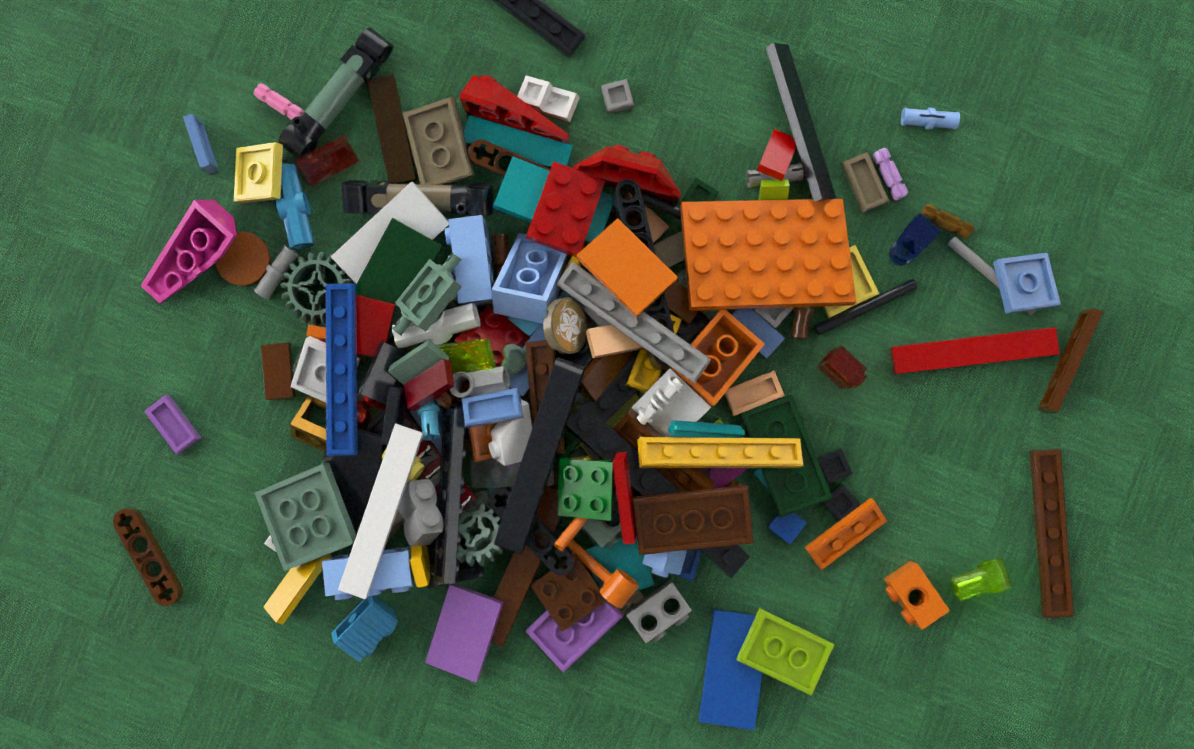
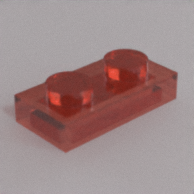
M343 135L297 159L296 162L309 184L313 186L359 162V159L346 136Z

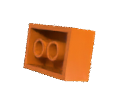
M719 310L690 343L691 346L712 360L697 382L693 383L672 367L670 368L712 408L765 343L727 310Z

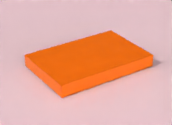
M618 218L576 256V259L636 318L678 279Z

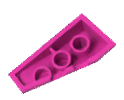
M194 200L141 284V287L158 303H164L225 255L237 236L234 217L215 200Z

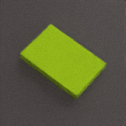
M759 608L736 660L812 696L835 644Z

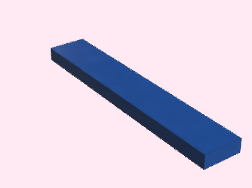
M354 283L326 284V456L358 455L356 284Z

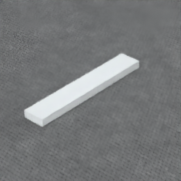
M399 424L394 425L338 588L339 591L363 599L368 598L424 435L423 432Z

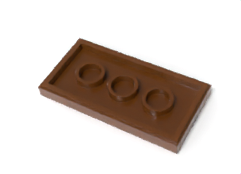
M747 485L633 497L639 555L754 543Z

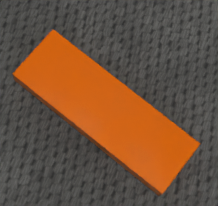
M869 498L804 548L816 566L822 571L886 523L887 519L876 502Z

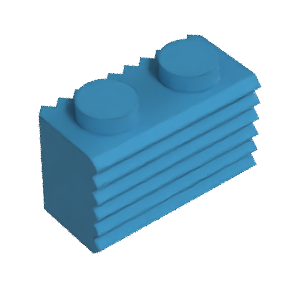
M375 595L368 596L331 633L333 642L355 660L361 662L362 658L370 656L375 651L382 637L393 633L398 619L395 611L389 605H386L385 602H382Z

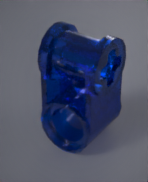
M920 212L889 249L891 261L901 266L908 264L937 237L941 229ZM903 247L908 249L906 255L901 252Z

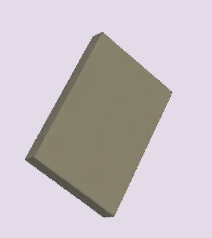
M453 97L402 113L420 184L450 185L475 177L456 101Z

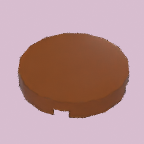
M242 231L237 232L236 238L225 255L215 264L219 274L226 281L233 285L246 287L261 281L267 272L266 267L268 264L271 265L272 258L265 241L253 233Z

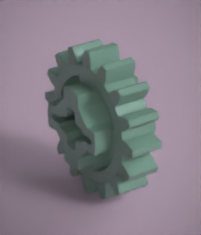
M482 504L479 510H476L474 505H470V512L462 511L458 523V531L467 548L466 550L463 549L461 543L457 548L456 558L459 562L462 563L466 560L469 566H473L475 560H477L480 566H484V559L488 558L493 562L495 561L493 556L495 552L503 553L499 546L494 545L502 519L497 516L492 508L488 511L486 506ZM488 521L493 524L494 531H491V529L488 528Z

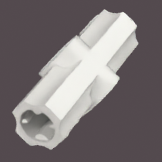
M469 303L442 311L437 321L426 332L416 324L411 323L402 336L393 329L392 333L398 348L423 343L428 339L434 344L439 345L450 340L455 333L480 327V318L476 305Z

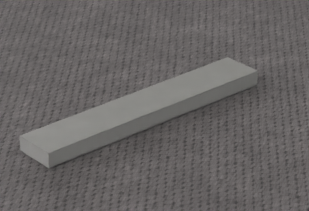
M571 262L556 285L693 383L697 382L712 361L645 312H642L636 318L597 278L574 262Z

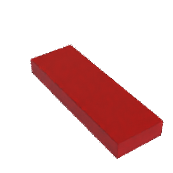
M617 452L613 459V470L622 538L624 544H634L637 534L627 452Z

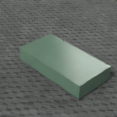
M428 339L390 365L388 372L404 385L442 359L449 360V356Z

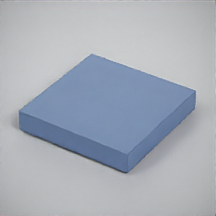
M1048 253L1002 258L993 262L1006 314L1055 308L1061 305Z

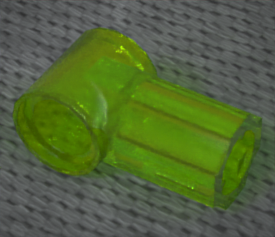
M1001 558L982 562L976 569L950 577L951 588L959 601L986 592L990 594L998 593L1012 587L1003 559Z

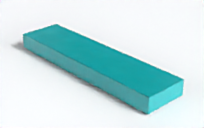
M470 115L464 130L467 145H471L476 140H486L551 169L553 161L568 166L573 150V145ZM482 145L480 149L486 150V146Z

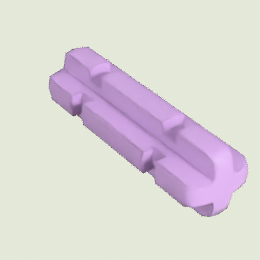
M882 148L873 154V159L876 165H880L878 169L887 187H891L890 193L893 199L899 200L908 195V190L905 184L901 183L903 179L894 161H890L891 155L888 149Z

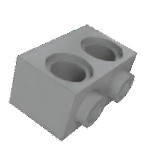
M670 579L646 596L645 600L638 606H632V610L626 612V616L645 643L650 640L654 643L666 635L667 632L665 630L673 624L679 626L689 618L688 613L692 610ZM670 598L679 601L678 608L673 612H668L664 609L665 601ZM645 615H653L656 618V623L651 628H645L641 625V619Z

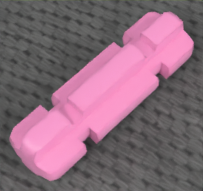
M262 83L254 90V96L284 116L287 115L290 120L296 116L300 117L304 112L300 107L295 104L293 105L289 100Z

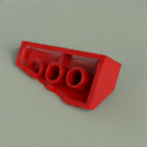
M473 75L460 94V101L465 113L566 144L570 142L568 133L497 83V80L493 77Z

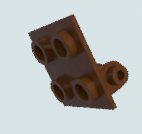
M576 553V564L569 573L557 575L550 571L530 585L562 632L607 601L601 595L599 586L587 571L588 567L581 562ZM565 560L558 566L561 567L565 565L568 568V565L566 564L567 560Z

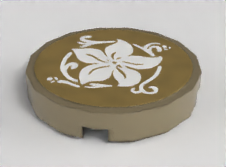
M570 297L554 299L548 305L546 311L549 312L543 321L545 338L549 346L562 355L576 353L583 347L587 338L588 324L583 307L575 299Z

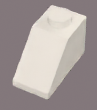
M522 399L524 418L498 422L491 431L492 442H489L491 456L504 466L521 462L532 431L529 403Z

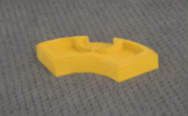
M427 545L411 547L410 564L416 587L427 586L430 581Z

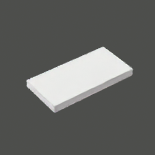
M413 181L331 256L356 284L392 218L397 219L432 240L449 225V221Z

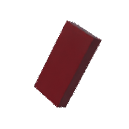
M442 359L404 384L407 409L416 411L455 386L451 361Z

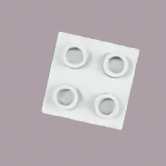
M670 368L631 408L639 414L637 419L640 423L645 425L648 422L663 437H672L668 432L671 421L697 422L711 406Z

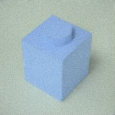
M687 550L645 554L642 564L652 567L651 573L662 577H668L669 573L680 575Z

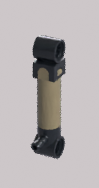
M365 180L344 181L341 183L343 211L354 214L365 212L377 214L408 184H391V181L371 180L370 183ZM471 183L466 186L415 184L440 212L466 213L470 216H489L493 214V186L491 184Z

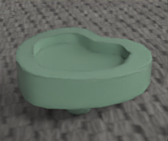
M508 344L504 347V360L501 366L507 368L508 374H516L525 368L527 357L524 349L516 344Z

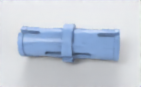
M904 107L901 114V125L924 126L927 130H932L933 127L956 130L960 122L959 112L936 111L935 108L931 107L927 110Z

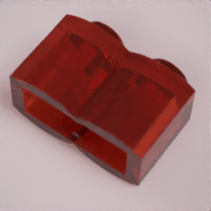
M843 345L830 350L816 366L841 390L845 387L851 389L854 386L856 388L867 377L864 373L867 367Z

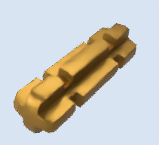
M926 204L920 214L922 219L929 222L932 220L933 224L952 233L956 231L957 235L963 238H968L974 229L972 223L968 221L962 222L961 218L942 209L938 211L937 207L931 204Z

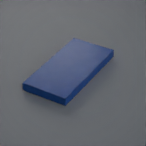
M713 609L698 717L699 722L755 730L762 672L739 662L736 658L756 615Z

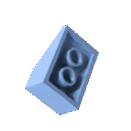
M519 233L492 288L494 313L543 324L544 318L547 317L549 312L546 311L548 305L554 299H558L560 287L556 284L566 269L569 255L525 239L527 234Z

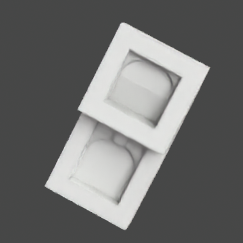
M525 76L517 96L536 111L567 122L571 121L580 98L577 93L553 87L550 82L530 76Z

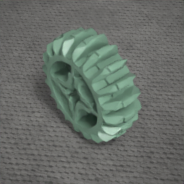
M311 252L308 253V261L300 256L298 257L299 266L293 263L289 264V267L294 270L292 274L285 272L283 275L289 279V282L280 284L281 288L288 290L281 297L284 300H290L285 305L286 309H294L292 316L295 318L301 316L302 323L307 324L311 320L312 325L318 326L321 320L323 325L326 326V308L322 310V307H325L326 290L323 289V291H318V293L310 290L318 288L320 285L326 288V284H329L328 276L325 274L326 268L335 273L339 284H355L351 278H346L348 275L331 258L332 254L327 258L324 252H319L316 258L315 254ZM316 269V271H313L310 280L301 282L310 271ZM299 292H304L310 296L312 310H308L304 306Z

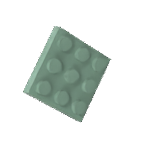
M329 462L255 492L284 571L354 544L357 535Z

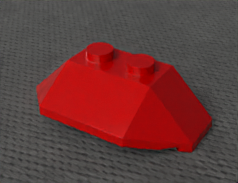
M607 146L573 167V169L605 180V186L616 188L621 180L632 179L639 184L642 195L646 192L662 200L677 204L681 192L661 159H657L656 155L642 151L640 154L629 152L630 149L625 146Z

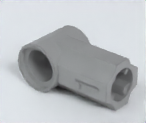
M505 366L469 373L458 372L453 375L455 386L450 389V392L456 397L466 398L509 390L511 385L510 376ZM465 380H469L470 387L467 392L463 393L462 384Z

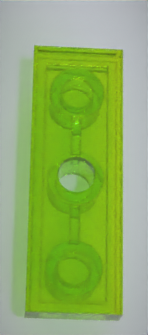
M489 339L436 345L449 356L448 361H451L453 373L486 370L496 366Z

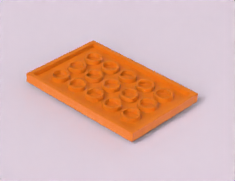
M813 199L681 203L680 212L689 311L853 306L856 303L843 199H827L819 202H814Z

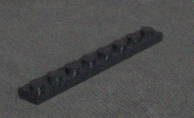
M585 403L568 420L566 427L602 460H611L613 462L617 452H627L631 487L641 496L680 492L655 468H640L638 452ZM738 545L699 549L730 578H733L750 558Z

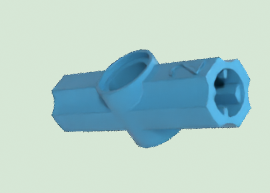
M282 164L281 198L276 200L277 210L285 224L289 247L292 250L308 248L315 244L309 220L311 215L310 204L306 193L302 189L298 166L296 164Z

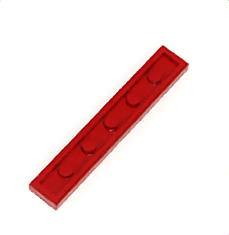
M1056 327L890 347L894 374L1060 354Z

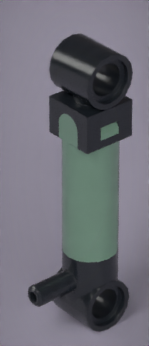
M371 27L365 29L358 37L355 46L352 45L340 59L343 64L302 115L294 117L292 123L283 130L278 143L283 144V148L298 160H306L314 152L318 143L317 140L362 84H368L367 80L372 79L379 71L377 66H381L387 61L393 51V44Z

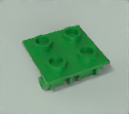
M560 458L558 516L612 520L614 470L611 460L591 461Z

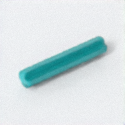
M673 420L670 422V427H668V432L672 437L743 438L745 435V430H742L740 425Z

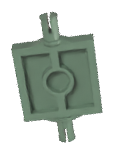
M453 252L443 265L436 264L429 259L395 302L403 315L392 328L396 333L402 336L411 323L416 324L426 332L437 321L440 313L448 303L455 298L462 286L453 279L451 272L461 259Z

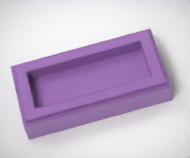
M170 395L163 396L144 411L176 455L182 454L201 439V436Z

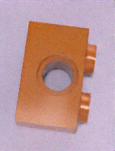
M907 562L883 579L888 586L885 588L886 593L894 603L897 601L904 609L901 611V615L910 626L915 625L923 630L950 611L920 566L915 562ZM917 589L919 598L916 602L910 603L908 599L909 594Z

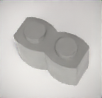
M429 479L410 481L405 487L398 507L401 516L405 520V538L411 547L430 545L443 530V518L436 506V490Z

